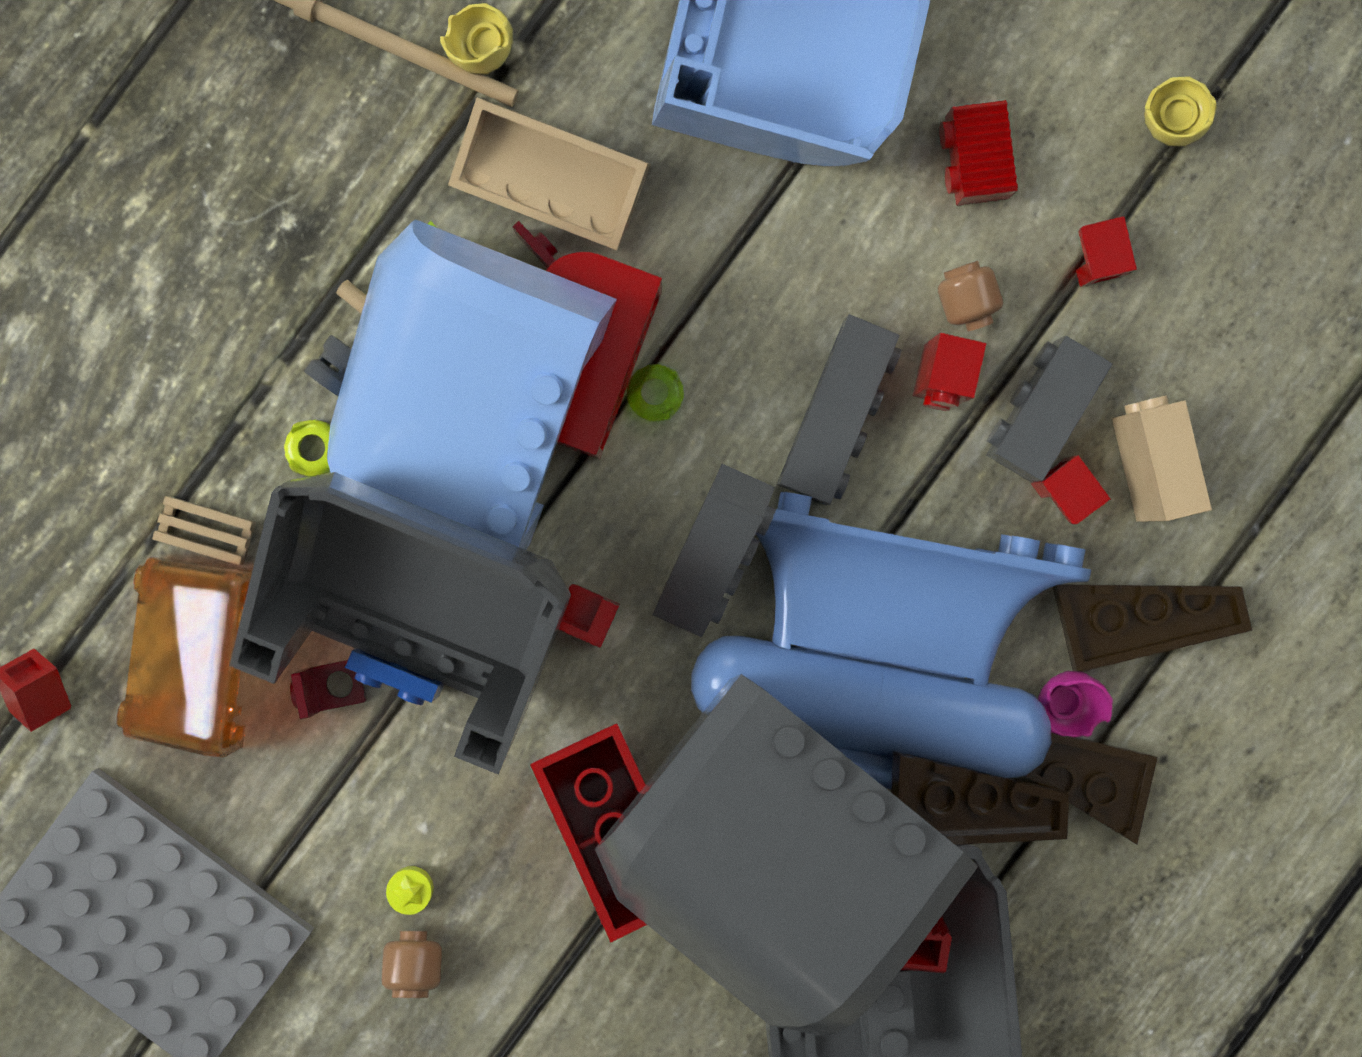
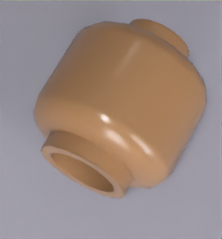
M975 261L944 272L945 280L939 284L937 289L947 321L952 325L965 324L968 332L994 323L991 314L1002 308L1003 298L993 269L987 266L980 267L979 262Z
M400 931L399 941H390L384 946L381 981L384 988L392 990V998H428L429 990L437 988L441 981V945L435 941H427V931Z

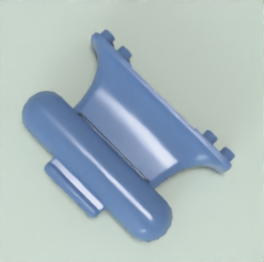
M780 492L778 507L764 536L757 532L755 534L765 549L774 581L775 624L772 642L745 636H723L709 643L697 657L691 674V692L697 708L703 713L728 680L742 674L767 691L878 783L890 790L892 788L893 751L1003 778L1026 776L1043 763L1052 743L1051 722L1045 707L1031 693L1019 688L988 683L998 647L1008 627L1020 610L1031 599L1042 591L1056 585L1089 581L1091 569L1082 568L1086 550L1045 543L1042 560L1037 559L1040 545L1039 540L1001 534L998 552L979 548L971 550L831 523L829 519L809 515L812 497L790 492Z

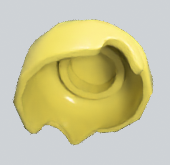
M487 3L471 4L456 13V15L449 16L446 35L440 37V43L448 58L456 66L471 74H488L500 68L510 54L513 44V28L507 17L497 8Z
M1190 76L1172 77L1151 91L1145 105V124L1153 138L1165 145L1187 146L1198 141L1208 132L1213 124L1217 103L1205 84Z

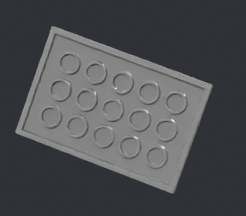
M100 768L90 773L0 893V929L173 1057H219L314 930L312 925Z

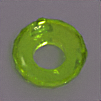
M650 364L638 369L630 378L627 386V401L632 411L640 418L650 422L670 420L681 408L684 399V386L678 372L661 364ZM653 379L663 381L668 388L667 398L658 405L648 404L642 397L643 386Z

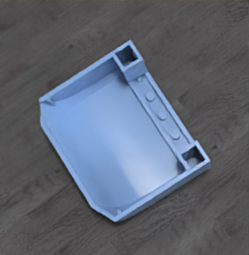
M679 0L655 102L652 125L737 149L801 164L847 166L867 162L903 120L930 0Z
M415 219L377 257L330 424L327 453L330 472H337L527 550L544 506L536 501L582 370L602 343L617 299Z

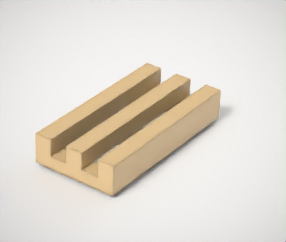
M165 496L163 501L165 508L163 513L159 514L157 522L160 525L158 531H154L153 540L236 565H244L256 522L175 497ZM176 509L242 528L241 537L174 517ZM172 526L238 546L236 553L169 532Z

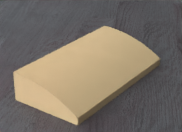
M476 98L448 186L618 250L651 164L490 101Z

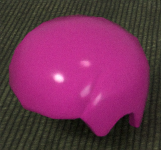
M1068 670L1057 674L1044 685L1038 695V700L1045 707L1051 722V732L1060 736L1074 738L1081 736L1090 737L1094 728L1099 723L1109 722L1112 717L1113 699L1105 686L1097 679L1081 671Z

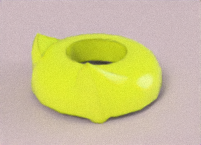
M316 419L293 424L284 444L285 458L293 472L308 477L330 473L327 461L330 424ZM310 435L319 436L325 444L323 456L316 461L304 459L300 452L302 440Z

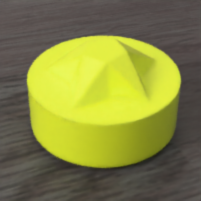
M416 866L403 867L392 876L387 884V900L390 906L401 914H416L422 911L431 900L434 891L433 881L430 875L422 868Z

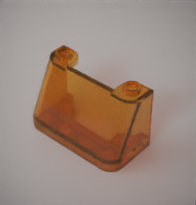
M150 557L144 566H138L134 576V590L138 592L126 696L117 712V726L123 728L125 737L199 755L224 758L243 748L246 725H239L233 721V718L240 716L242 712V706L236 705L241 670L229 665L253 571L252 568L164 557Z

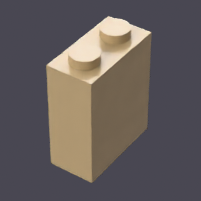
M1165 395L1125 405L1126 415L1111 418L1136 522L1170 521L1212 510L1186 400L1169 404L1168 397Z

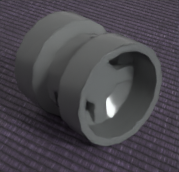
M331 334L323 344L324 352L319 359L311 360L304 372L338 396L351 348ZM331 364L339 369V372L330 367Z

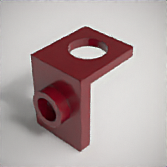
M520 221L512 226L516 236L546 268L556 261L553 256L558 253L557 249L541 232L533 236Z
M348 660L309 667L291 674L290 696L293 706L296 709L298 708L300 719L310 718L321 711L367 701L364 684L355 679L357 672L345 668ZM334 672H345L352 679V690L345 697H336L328 689V679Z

